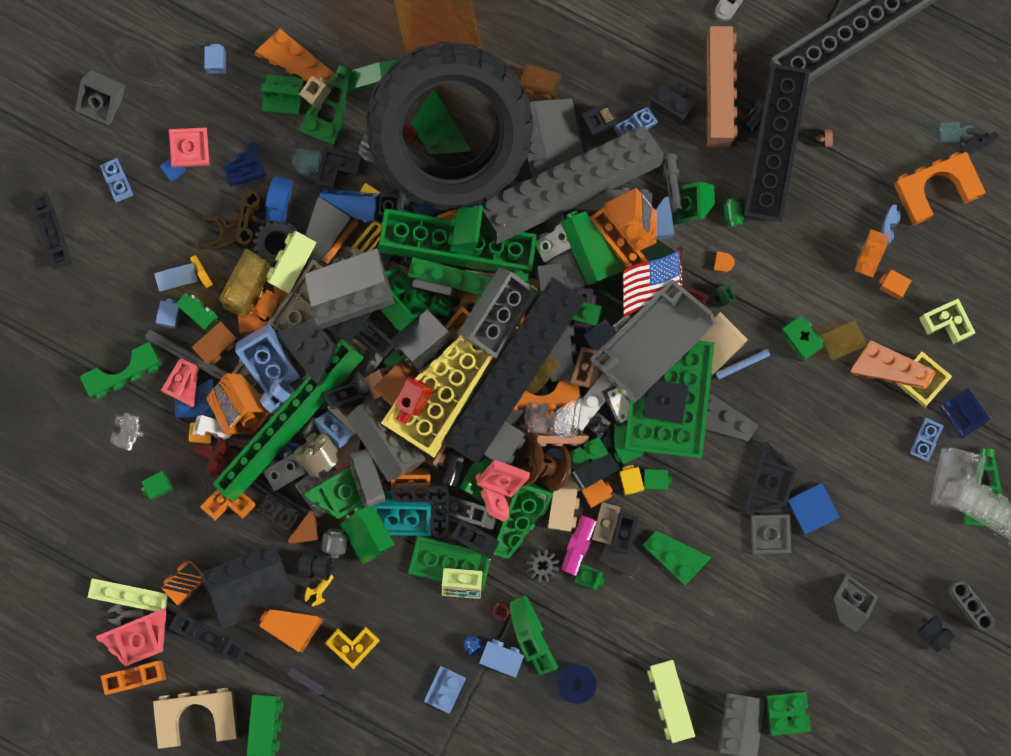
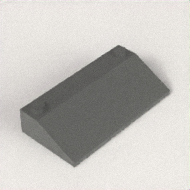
M672 279L590 358V361L629 400L635 403L717 322L713 313Z

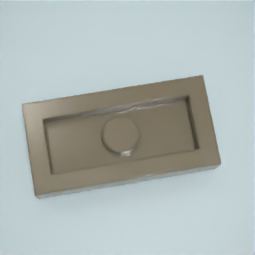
M602 502L592 540L611 545L621 507Z

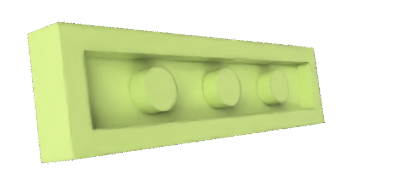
M97 579L91 580L88 598L155 612L166 609L168 601L166 593Z

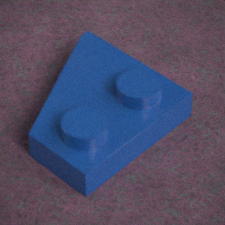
M208 380L196 387L193 408L175 399V418H197L200 415L215 417L206 399L214 388V380Z

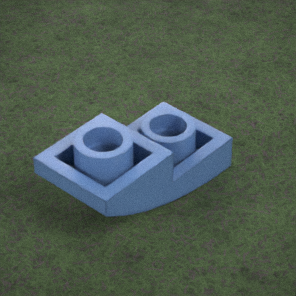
M646 107L633 114L629 119L617 124L614 130L620 137L643 125L648 130L657 124L658 121L650 109Z
M117 158L100 165L116 203L133 196L131 187Z
M892 205L881 229V233L889 235L887 246L894 239L893 229L890 228L895 227L900 222V211L897 210V205Z
M194 263L154 273L159 292L199 281Z
M925 417L910 454L929 461L943 425Z

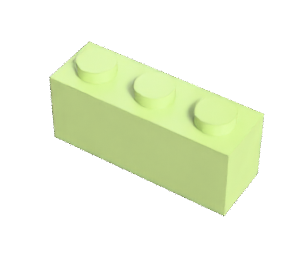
M294 231L293 234H288L284 242L287 244L284 251H279L275 259L278 261L274 268L271 267L266 275L268 283L287 293H290L317 243L297 231Z

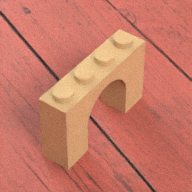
M228 688L217 689V693L209 694V690L198 691V696H190V693L178 694V698L170 699V695L159 696V701H153L158 749L181 745L179 718L184 709L193 704L203 705L213 714L217 741L239 738L234 691L229 692Z

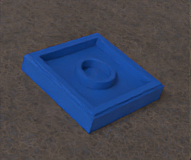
M823 483L788 500L804 535L840 518Z

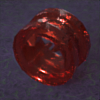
M404 125L402 129V136L407 144L412 143L416 138L415 129L411 125ZM410 130V133L413 135L404 138L403 132Z
M498 603L494 606L493 616L496 619L506 620L509 617L510 609L506 604ZM499 606L502 609H507V612H505L506 616L496 615Z

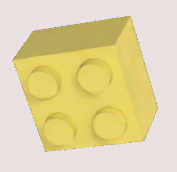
M921 352L914 361L936 372L927 388L902 385L899 382H896V384L925 408L952 376L925 353Z

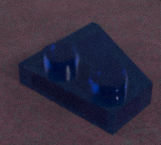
M255 141L250 144V147L244 153H239L234 161L229 162L224 167L230 187L266 176Z

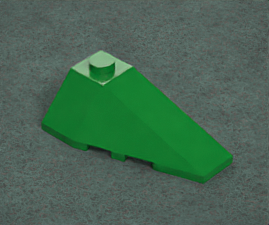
M532 483L528 486H521L512 497H509V517L504 522L501 520L498 522L494 538L500 543L493 555L507 559L513 555L529 530H532L537 520L546 513L553 492Z

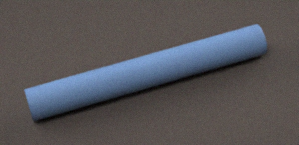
M765 349L716 372L715 375L719 380L769 357L770 353L768 349Z

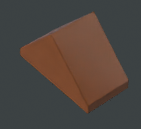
M310 510L287 541L290 544L319 541L316 513Z

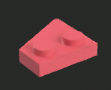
M482 472L476 475V480L482 474ZM483 487L481 495L485 501L488 515L504 522L509 517V496Z

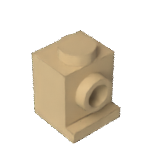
M311 76L299 95L320 110L322 108L321 104L331 89L328 87L329 83L321 77L316 79Z

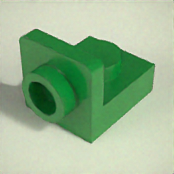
M581 564L574 582L596 591L597 587L602 588L605 578L602 577L603 572Z

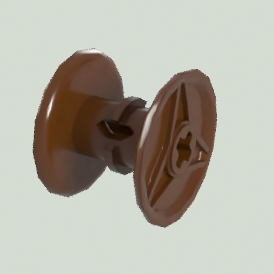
M529 438L525 439L522 447L515 451L512 466L530 473L529 479L522 486L531 485L540 477L544 488L554 492L561 489L568 480L571 470V458L565 446L552 445L543 453L539 442Z

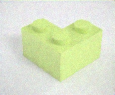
M959 299L936 308L919 318L927 335L945 327L953 344L975 334Z

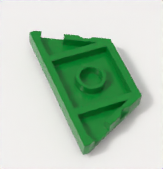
M433 90L411 122L430 156L471 153V149L436 91Z
M350 466L303 493L305 498L336 519L341 518L363 504Z

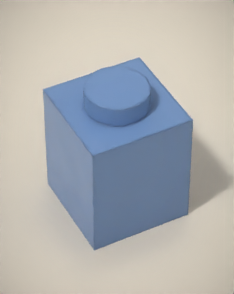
M220 44L205 46L204 68L207 74L226 73V50L224 46Z
M167 299L166 302L160 301L156 318L157 325L178 329L182 311L176 305L178 301Z

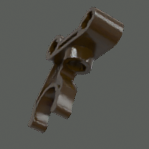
M255 191L247 192L244 195L241 210H233L230 225L220 216L204 214L203 220L205 222L219 224L220 236L212 243L199 241L198 247L212 251H218L238 243L245 248L254 247L253 239H256L251 231L254 212H258L264 207L263 198ZM246 235H249L250 238L247 241H245L244 237Z

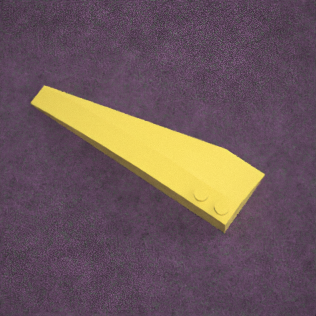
M460 336L437 360H434L423 373H420L415 378L435 388L420 415H411L407 424H404L396 419L400 409L394 403L381 424L434 458L497 358L492 357Z

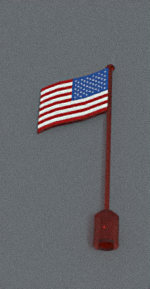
M678 247L676 252L660 259L638 263L623 270V318L641 310L672 279L682 286V251L684 250L682 247Z

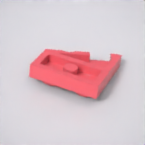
M180 358L161 391L193 408L198 367Z

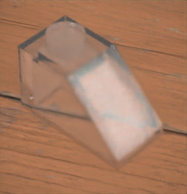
M582 397L571 400L551 414L548 420L549 434L566 438L577 436Z

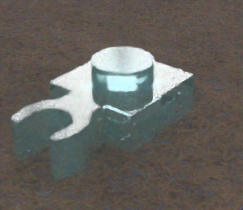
M960 122L940 123V143H959L960 137L971 139L973 135H968L966 130H972L973 126L968 125L960 128Z

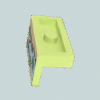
M444 568L442 595L480 599L483 571Z

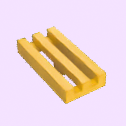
M375 219L351 249L358 255L363 254L381 232L382 224ZM375 226H378L377 230L372 234V236L367 240V242H366V243L362 246V248L359 250V249H358V246L363 242V240L368 236V234L374 229V227H375ZM380 237L375 241V243L370 247V249L367 252L374 249Z

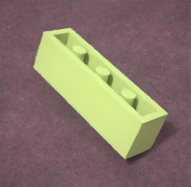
M669 660L649 666L650 670L647 671L650 683L654 682L656 688L653 690L655 701L660 702L661 706L658 712L661 721L665 720L667 728H664L666 739H670L672 743L695 737L674 661Z

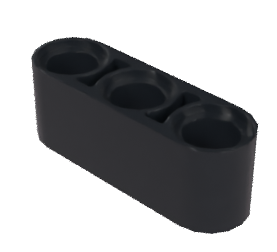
M609 453L577 469L570 476L578 490L582 491L596 482L617 473L621 468L613 454Z

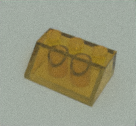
M245 249L219 298L225 310L244 319L253 312L254 302L256 298H260L262 295L263 285L268 280L266 275L271 268L268 262L248 249Z

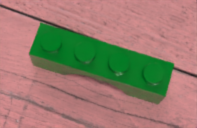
M148 342L132 350L131 362L123 372L109 375L95 368L81 375L80 379L89 397L98 400L105 397L106 393L111 390L117 391L123 388V384L129 381L132 383L141 379V375L147 372L151 374L157 371L158 367L162 364L153 345Z

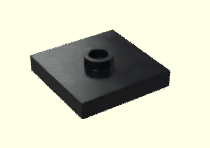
M658 380L648 389L643 417L682 424L689 386Z

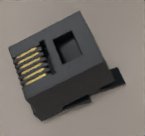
M607 103L581 114L578 119L580 122L578 125L579 133L585 131L589 140L612 130L618 123L614 119L615 117H613Z

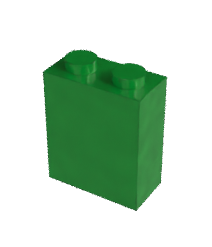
M364 505L355 508L354 512L346 515V520L340 525L362 564H365L379 557L395 544L373 506L365 508Z

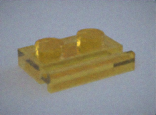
M856 320L821 335L824 347L831 361L867 346Z

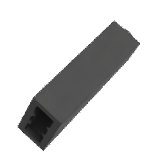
M320 197L316 201L305 235L317 243L301 271L302 274L312 260L323 265L321 263L322 258L352 221L351 217Z

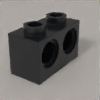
M460 520L451 536L460 544L491 559L500 543L493 536Z

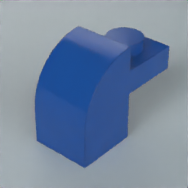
M274 176L266 200V220L286 221L287 205L291 198L293 180Z

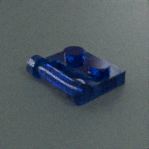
M969 388L939 407L959 432L958 436L961 439L991 420ZM955 404L969 424L967 429H965L951 409L952 405Z

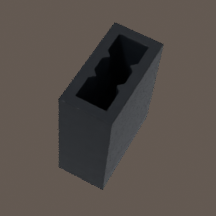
M427 309L394 336L392 341L396 345L393 347L400 357L402 355L405 356L404 361L409 367L412 368L414 366L420 371L444 352L454 342V339L449 331Z

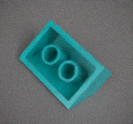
M383 491L385 502L373 507L389 535L431 536V502H397L394 500L391 491Z

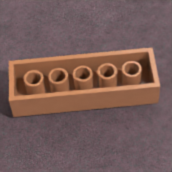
M710 26L707 35V147H730L732 141H735V137H737V125H734L735 118H737V107H734L735 100L737 99V88H734L735 81L737 80V70H733L737 60V52L733 51L734 44H736V33H733V27Z

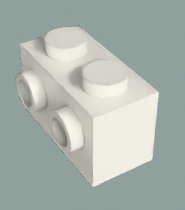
M561 224L557 225L554 228L555 231L550 234L546 232L538 237L539 240L536 241L535 245L544 263H551L572 251Z

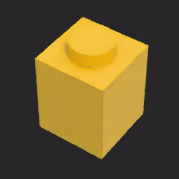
M634 465L623 467V471L619 472L624 495L644 491L639 467L634 468Z

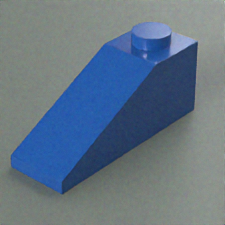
M330 189L320 193V198L355 219H362L363 222H373L379 217L380 194Z

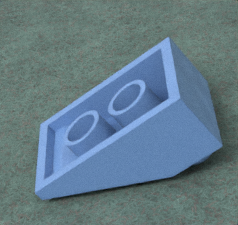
M269 323L236 343L235 352L264 392L270 391V386L278 378L286 381L288 384L300 378V374L283 343Z

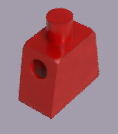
M408 377L395 403V406L400 409L396 419L407 424L411 415L419 416L435 388L419 379Z

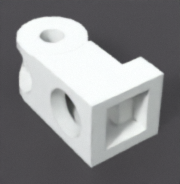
M203 415L197 416L192 434L202 437L206 433L213 435L218 440L230 438L232 435L224 434L217 419Z

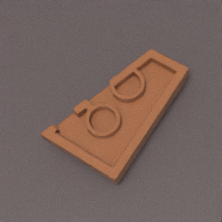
M520 426L519 429L525 434V437L537 440L541 446H546L547 443H552L555 446H563V444L580 446V444L588 443L589 438L588 435L573 430L556 429L555 433H553L552 430L537 427V431H532L527 426Z

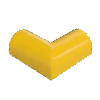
M366 627L353 641L337 629L325 644L352 669H355L380 639Z

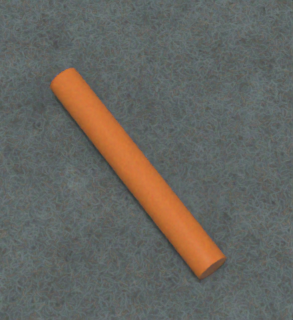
M352 219L322 258L321 263L323 265H328L357 227L359 222L356 219Z

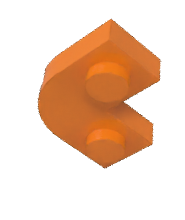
M217 490L200 508L216 521L228 507L243 519L256 505L244 493L236 501H233L223 496Z

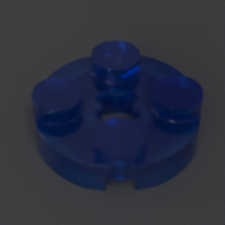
M572 665L565 668L558 678L560 695L569 703L582 704L587 702L596 692V678L591 670L583 665ZM576 678L580 679V683L583 684L578 690H574V686L571 685L572 681H576Z

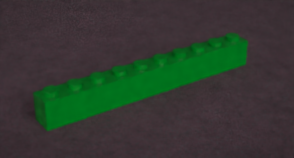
M412 257L408 276L478 295L484 293L492 280V277ZM537 289L538 293H537L536 297L534 298V300L532 301V303H531V305L529 306V308H532V306L534 305V303L536 302V300L538 299V297H539L540 294L542 293L541 290H538V289ZM583 302L573 320L596 326L602 306Z
M341 339L337 344L338 347L335 354L331 358L329 368H325L321 377L323 380L322 384L318 385L309 375L214 481L213 485L223 496L236 501L326 401L322 392L337 388L363 360L364 357L352 345Z

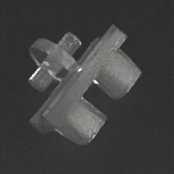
M127 413L116 416L115 426L121 427L119 434H112L110 442L118 448L131 451L132 444L136 443L137 436L143 437L144 434L138 432L140 424H137L139 417Z

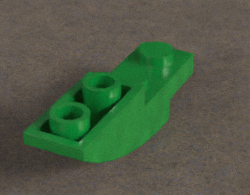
M525 595L509 602L514 630L527 662L532 660L540 676L556 670L558 665L540 633L544 629L527 596Z

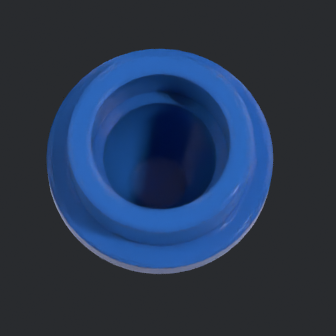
M469 636L464 641L465 652L471 656L478 654L484 648L482 640L476 636Z

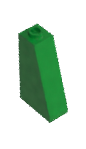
M577 211L566 215L567 219L561 221L587 286L623 272L626 269L586 212L578 214Z

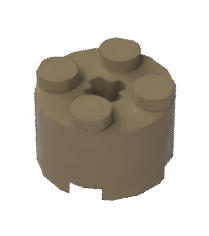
M312 433L307 437V442L294 451L296 460L311 477H318V473L323 470L328 472L338 462L340 458L337 455L341 453L325 433L318 435Z

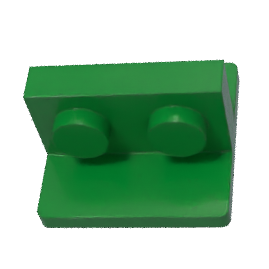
M267 74L265 84H262L261 87L263 94L262 111L299 115L301 105L299 93L303 89L304 80L296 77Z

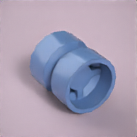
M278 378L270 386V391H266L260 398V403L270 413L275 414L295 390L286 381Z

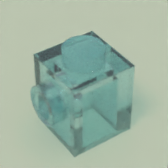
M297 148V154H293L292 165H295L296 171L301 175L317 174L321 163L320 151Z

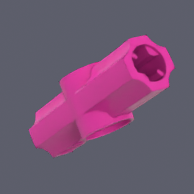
M581 515L576 531L570 539L567 554L560 570L576 576L582 558L585 557L590 545V538L597 521Z

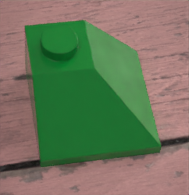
M696 182L679 186L683 210L679 212L671 211L673 226L703 220L715 204L714 185Z

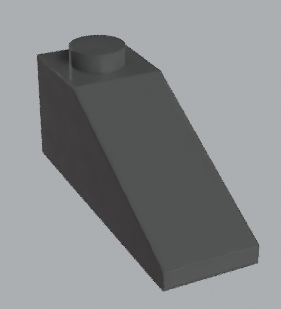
M449 495V516L489 529H495L497 518L488 515L485 506ZM438 506L435 511L444 513L445 508Z

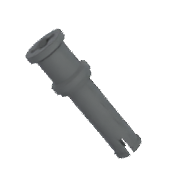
M666 154L663 155L662 160L664 167L663 177L667 181L671 211L679 212L683 208L678 184L680 172L676 165L677 155Z

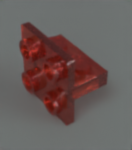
M219 437L215 448L202 443L201 446L195 444L193 451L210 459L205 473L214 477L215 474H219L222 467L221 459L227 455L230 446L226 439Z

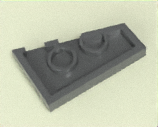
M710 393L705 430L748 442L759 425Z

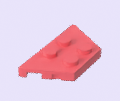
M161 609L96 636L99 642H103L109 648L108 650L113 655H116L124 666H129L163 652L166 609Z

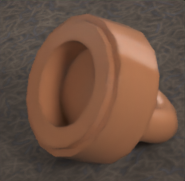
M824 129V135H817L815 140L824 142L825 147H832V129Z

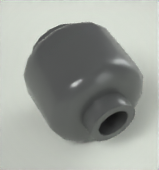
M328 529L323 534L322 551L332 558H339V555L346 553L348 537L341 529Z

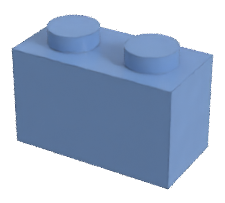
M494 639L492 643L488 641L479 663L516 678L524 655L521 654L522 650L512 646L510 650L503 647L504 643Z

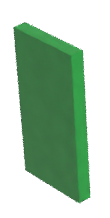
M417 536L408 574L442 582L444 568L483 571L481 591L483 592L491 559L470 548Z

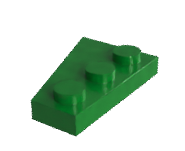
M658 531L643 544L684 586L712 558Z

